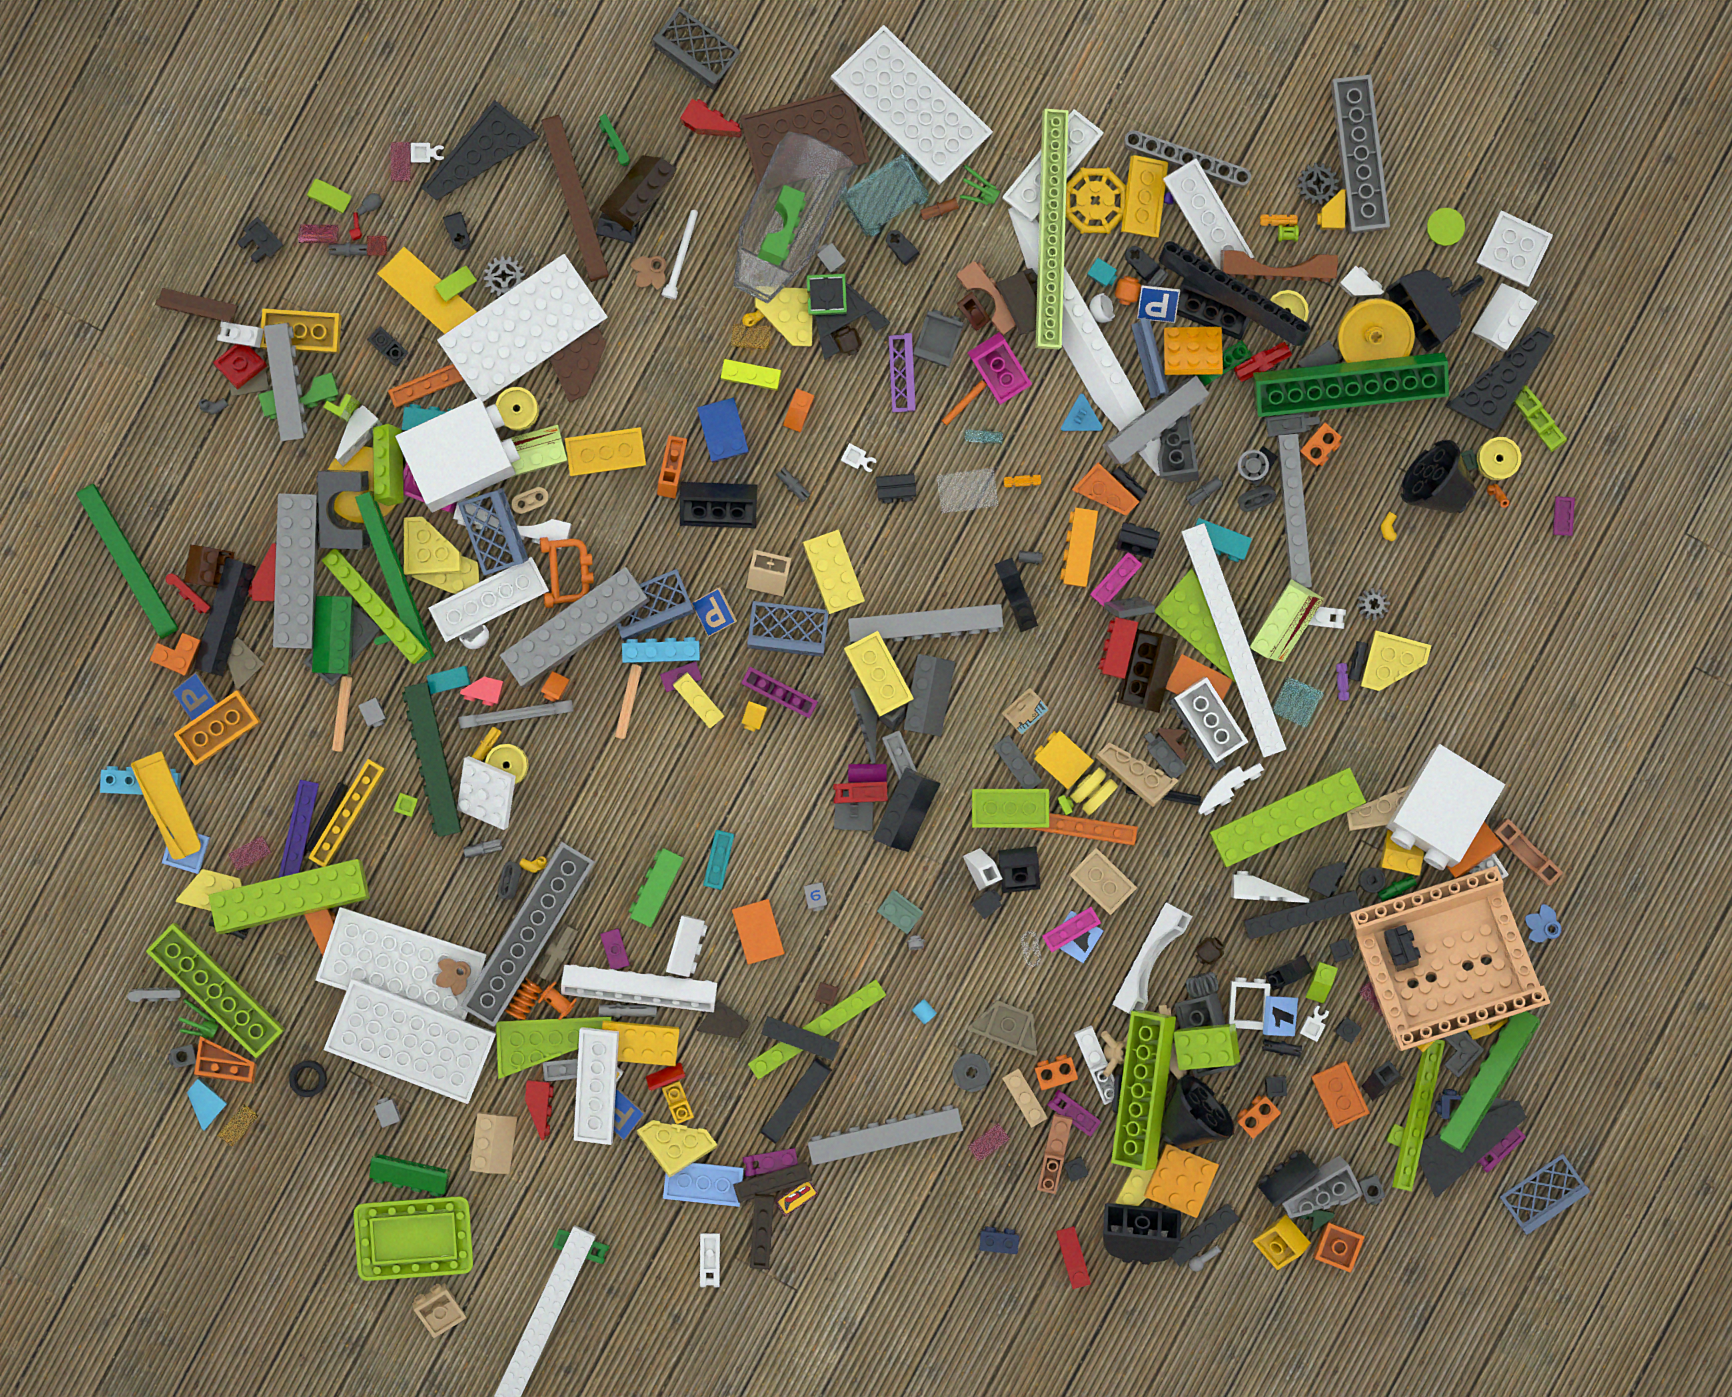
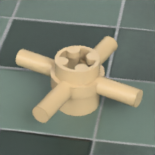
M1107 1031L1101 1033V1037L1107 1043L1104 1049V1056L1109 1061V1064L1103 1072L1106 1077L1111 1075L1117 1064H1124L1128 1033L1123 1041H1115Z

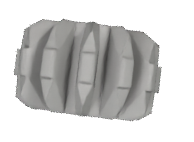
M1374 588L1370 589V594L1365 590L1363 594L1366 598L1358 597L1360 601H1363V603L1357 604V607H1363L1359 614L1367 612L1365 619H1369L1372 614V620L1375 621L1377 615L1379 618L1384 617L1381 611L1385 613L1389 611L1384 605H1390V602L1383 601L1388 596L1385 594L1380 597L1381 589L1376 594ZM1376 600L1375 604L1378 605L1377 608L1375 607L1371 609V604H1369V601Z

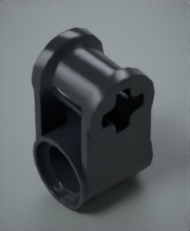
M459 211L443 217L447 232L455 248L458 250L467 249L470 245V238L462 212ZM462 236L463 238L462 244L458 242V237Z
M892 230L887 234V245L905 267L920 255L915 246L900 231ZM891 235L899 236L898 244L890 242L892 239Z
M1132 246L1125 252V260L1146 282L1160 269V266L1138 246ZM1130 251H1131V252H1135V251L1138 252V254H1137L1138 260H1137L1136 258H1134V259H1131V258H1130V256L1132 255V254L1130 253Z

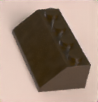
M642 155L599 210L631 232L672 181L677 168L661 157Z
M1137 629L1117 703L1160 713L1178 642L1177 638Z

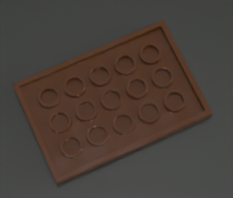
M842 90L740 116L759 191L870 163L856 104Z

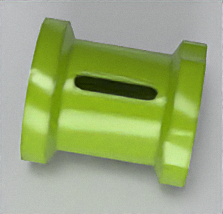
M1298 225L1294 227L1278 226V242H1282V240L1298 242Z

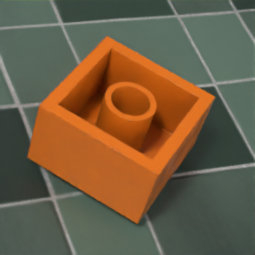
M1328 1221L1323 1227L1313 1257L1316 1260L1351 1273L1365 1236Z

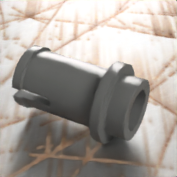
M1020 550L1019 563L1042 564L1043 552H1039V550L1037 552Z

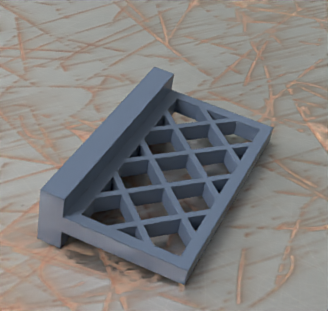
M1144 317L1138 323L1131 324L1150 399L1166 395L1169 393L1150 320H1146V317Z
M503 487L458 503L484 575L519 565L529 560ZM484 498H491L493 503L491 509L481 505ZM470 503L476 506L474 515L467 513L464 505ZM479 509L489 513L485 522L476 517ZM491 515L499 520L497 528L488 524ZM474 520L483 525L480 534L473 531L472 525ZM486 527L495 531L492 540L483 536ZM498 533L505 536L506 542L504 546L495 542ZM480 539L490 543L487 551L480 549ZM492 545L502 549L498 558L489 554ZM504 551L512 555L513 562L507 563L501 560ZM487 557L497 561L494 568L489 570L485 564Z
M672 570L639 584L641 588L646 587L643 590L646 595L656 598L652 608L645 605L642 606L650 610L648 617L644 619L637 617L639 608L635 611L634 615H629V617H632L630 625L622 628L619 622L617 626L625 642L627 639H633L695 613L678 570ZM676 576L678 581L675 588L665 585L669 577ZM654 583L661 586L657 596L647 592L650 585ZM664 587L673 591L670 600L660 597ZM676 592L684 595L686 602L681 604L672 602ZM658 599L668 603L664 611L655 610Z
M753 601L747 648L824 657L828 612L825 609ZM756 606L764 607L768 614L760 619L755 614ZM778 609H783L787 614L781 621H778L773 614ZM797 611L803 612L807 617L799 624L792 617ZM815 614H825L824 621L818 626L811 619ZM771 615L777 624L768 630L762 621ZM790 617L796 626L787 632L782 623ZM807 620L815 627L808 634L800 627ZM758 624H761L766 630L761 636L753 635V628ZM778 626L785 633L781 638H775L771 633ZM797 628L804 635L800 640H794L790 636ZM816 630L822 636L821 643L813 642L809 638Z
M1562 1154L1500 1196V1199L1519 1224L1524 1234L1528 1235L1591 1191L1581 1180L1565 1155ZM1562 1159L1566 1164V1172H1554L1555 1163ZM1542 1172L1551 1173L1550 1184L1538 1182L1539 1175ZM1554 1174L1565 1176L1563 1187L1552 1185ZM1537 1176L1536 1182L1530 1181ZM1567 1176L1575 1178L1580 1185L1574 1189L1565 1188ZM1526 1183L1535 1184L1534 1195L1522 1193L1523 1186ZM1538 1185L1549 1187L1547 1198L1536 1196ZM1521 1187L1520 1193L1514 1192ZM1551 1187L1562 1189L1560 1199H1550ZM1511 1193L1520 1195L1518 1206L1510 1205L1506 1197ZM1522 1196L1533 1197L1531 1209L1520 1207ZM1535 1198L1547 1200L1545 1209L1542 1211L1534 1209ZM1519 1209L1531 1211L1530 1219L1522 1223L1518 1217ZM1533 1212H1539L1538 1214L1532 1217Z

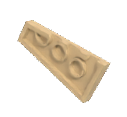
M1110 742L1096 756L1102 764L1152 807L1176 786L1179 781L1175 778H1169L1159 769L1155 770L1147 766V763L1141 759L1138 761L1131 757L1130 753Z
M1410 785L1347 811L1346 817L1349 832L1387 826Z

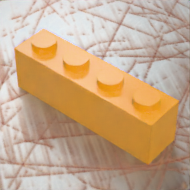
M1076 507L1074 512L1070 511L1069 523H1072L1071 531H1067L1066 542H1069L1068 550H1064L1063 561H1066V566L1061 569L1060 579L1063 580L1065 585L1084 588L1087 586L1098 511Z

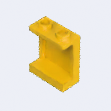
M1060 730L1057 733L1053 731L1047 738L1049 742L1045 747L1040 745L1034 752L1036 755L1034 760L1069 790L1094 761Z

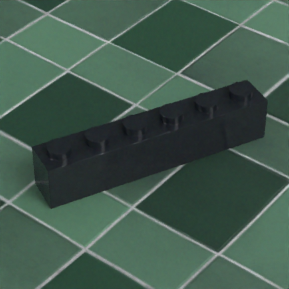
M226 558L194 665L195 669L223 677L256 566Z
M1351 890L1242 921L1247 939H1253L1361 909L1356 890Z

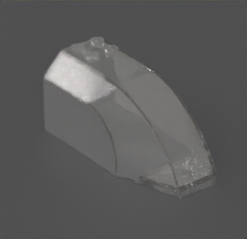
M788 132L779 142L739 228L734 287L768 304L810 262L822 242L858 167L844 152L810 135ZM786 185L804 192L803 200L806 201L803 211H799L798 217H800V222L797 228H793L792 233L795 236L792 243L787 246L789 250L786 261L782 260L779 266L757 258L767 233H777L783 230V220L774 207L779 192Z

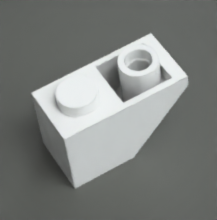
M1357 266L1338 284L1352 298L1379 297L1384 292L1381 289L1382 285L1378 281H1372L1367 276L1368 272L1362 267L1358 268Z
M981 848L963 856L979 891L1002 880L995 862Z

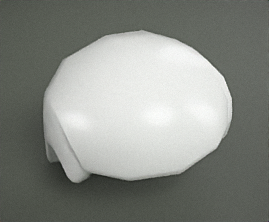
M1102 293L1091 299L1089 310L1094 320L1101 323L1112 321L1115 315L1113 314V305L1110 298Z
M481 624L459 635V639L466 648L478 649L488 641L489 631L485 625Z

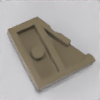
M238 636L234 639L227 662L235 687L239 690L265 663Z

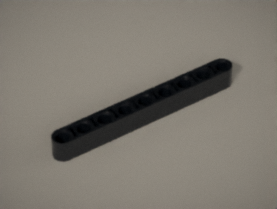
M1167 241L1164 244L1158 258L1163 266L1295 346H1302L1310 331V325L1179 244L1172 241Z

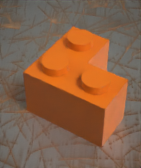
M182 633L176 649L157 643L150 661L182 675L189 676L202 640Z

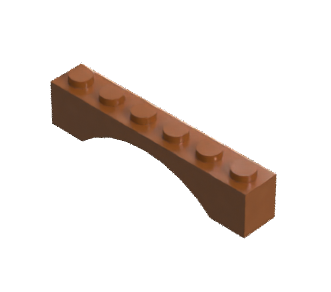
M1221 250L1220 270L1233 278H1237V274L1244 275V278L1255 279L1256 275H1263V279L1274 280L1275 276H1282V280H1293V277H1301V281H1312L1313 277L1320 278L1319 281L1331 282V278H1337L1338 255L1315 254L1300 264L1276 268L1260 264L1250 258L1244 251Z

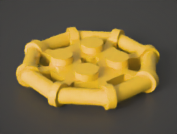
M1081 167L1080 171L1066 184L1065 217L1080 231V234L1106 233L1108 235L1123 220L1127 185L1109 167ZM1088 176L1103 177L1101 181H1089ZM1083 178L1085 184L1078 191L1075 190L1073 187ZM1107 178H1108L1118 189H1116V190L1113 191V190L1105 183L1106 180H1107ZM1070 194L1076 195V206L1071 208ZM1119 194L1120 208L1115 207V195ZM1092 196L1100 198L1099 205H1091ZM1078 211L1085 218V221L1082 223L1073 214L1074 212ZM1112 211L1117 213V215L1109 223H1107L1105 218ZM1092 220L1101 221L1102 226H1088V223Z

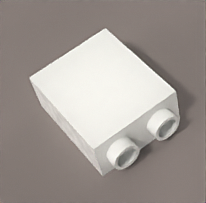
M479 397L395 436L422 497L432 513L516 474L511 463L519 460L520 456L511 438L501 442L496 429L505 425L496 404L486 408Z
M1439 744L1429 753L1388 822L1386 828L1394 832L1391 840L1408 850H1411L1413 845L1426 852L1423 859L1439 870H1444L1446 865L1452 868L1460 863L1505 784Z

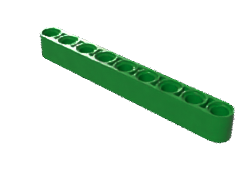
M92 483L76 492L81 504L159 637L164 639L178 631L179 628L95 484Z

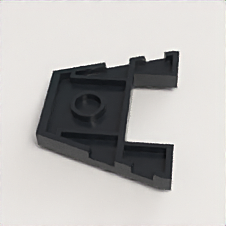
M845 282L847 314L815 315L825 360L840 352L831 334L858 318L866 315L875 332L890 324L887 318L879 313L876 308L868 303L847 282Z

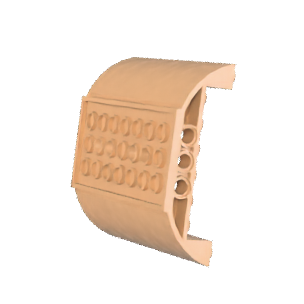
M1497 866L1350 913L1367 974L1388 1030L1400 1051L1550 1004L1544 985L1540 986L1503 892L1504 882ZM1406 925L1407 930H1412L1415 939L1412 943L1414 948L1418 947L1421 958H1419L1418 966L1397 972L1384 939V932ZM1489 957L1492 962L1484 965L1481 963V959ZM1465 963H1471L1473 969L1466 971L1462 966ZM1432 974L1437 979L1435 982H1428L1426 977ZM1415 980L1418 982V986L1410 988L1407 985L1408 982Z

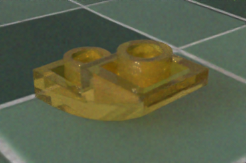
M243 1104L217 1136L233 1147L259 1115Z

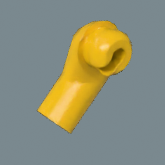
M540 856L531 862L522 858L519 865L527 871L537 873L545 868L547 859L544 856Z

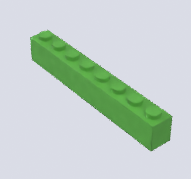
M1527 1011L1509 1017V1024L1500 1031V1039L1497 1044L1494 1043L1491 1046L1488 1059L1482 1061L1479 1067V1074L1477 1077L1474 1076L1469 1084L1471 1086L1467 1093H1463L1459 1101L1461 1104L1458 1109L1452 1111L1449 1124L1447 1126L1444 1125L1440 1132L1441 1141L1460 1153L1464 1152L1541 1023L1538 1017Z

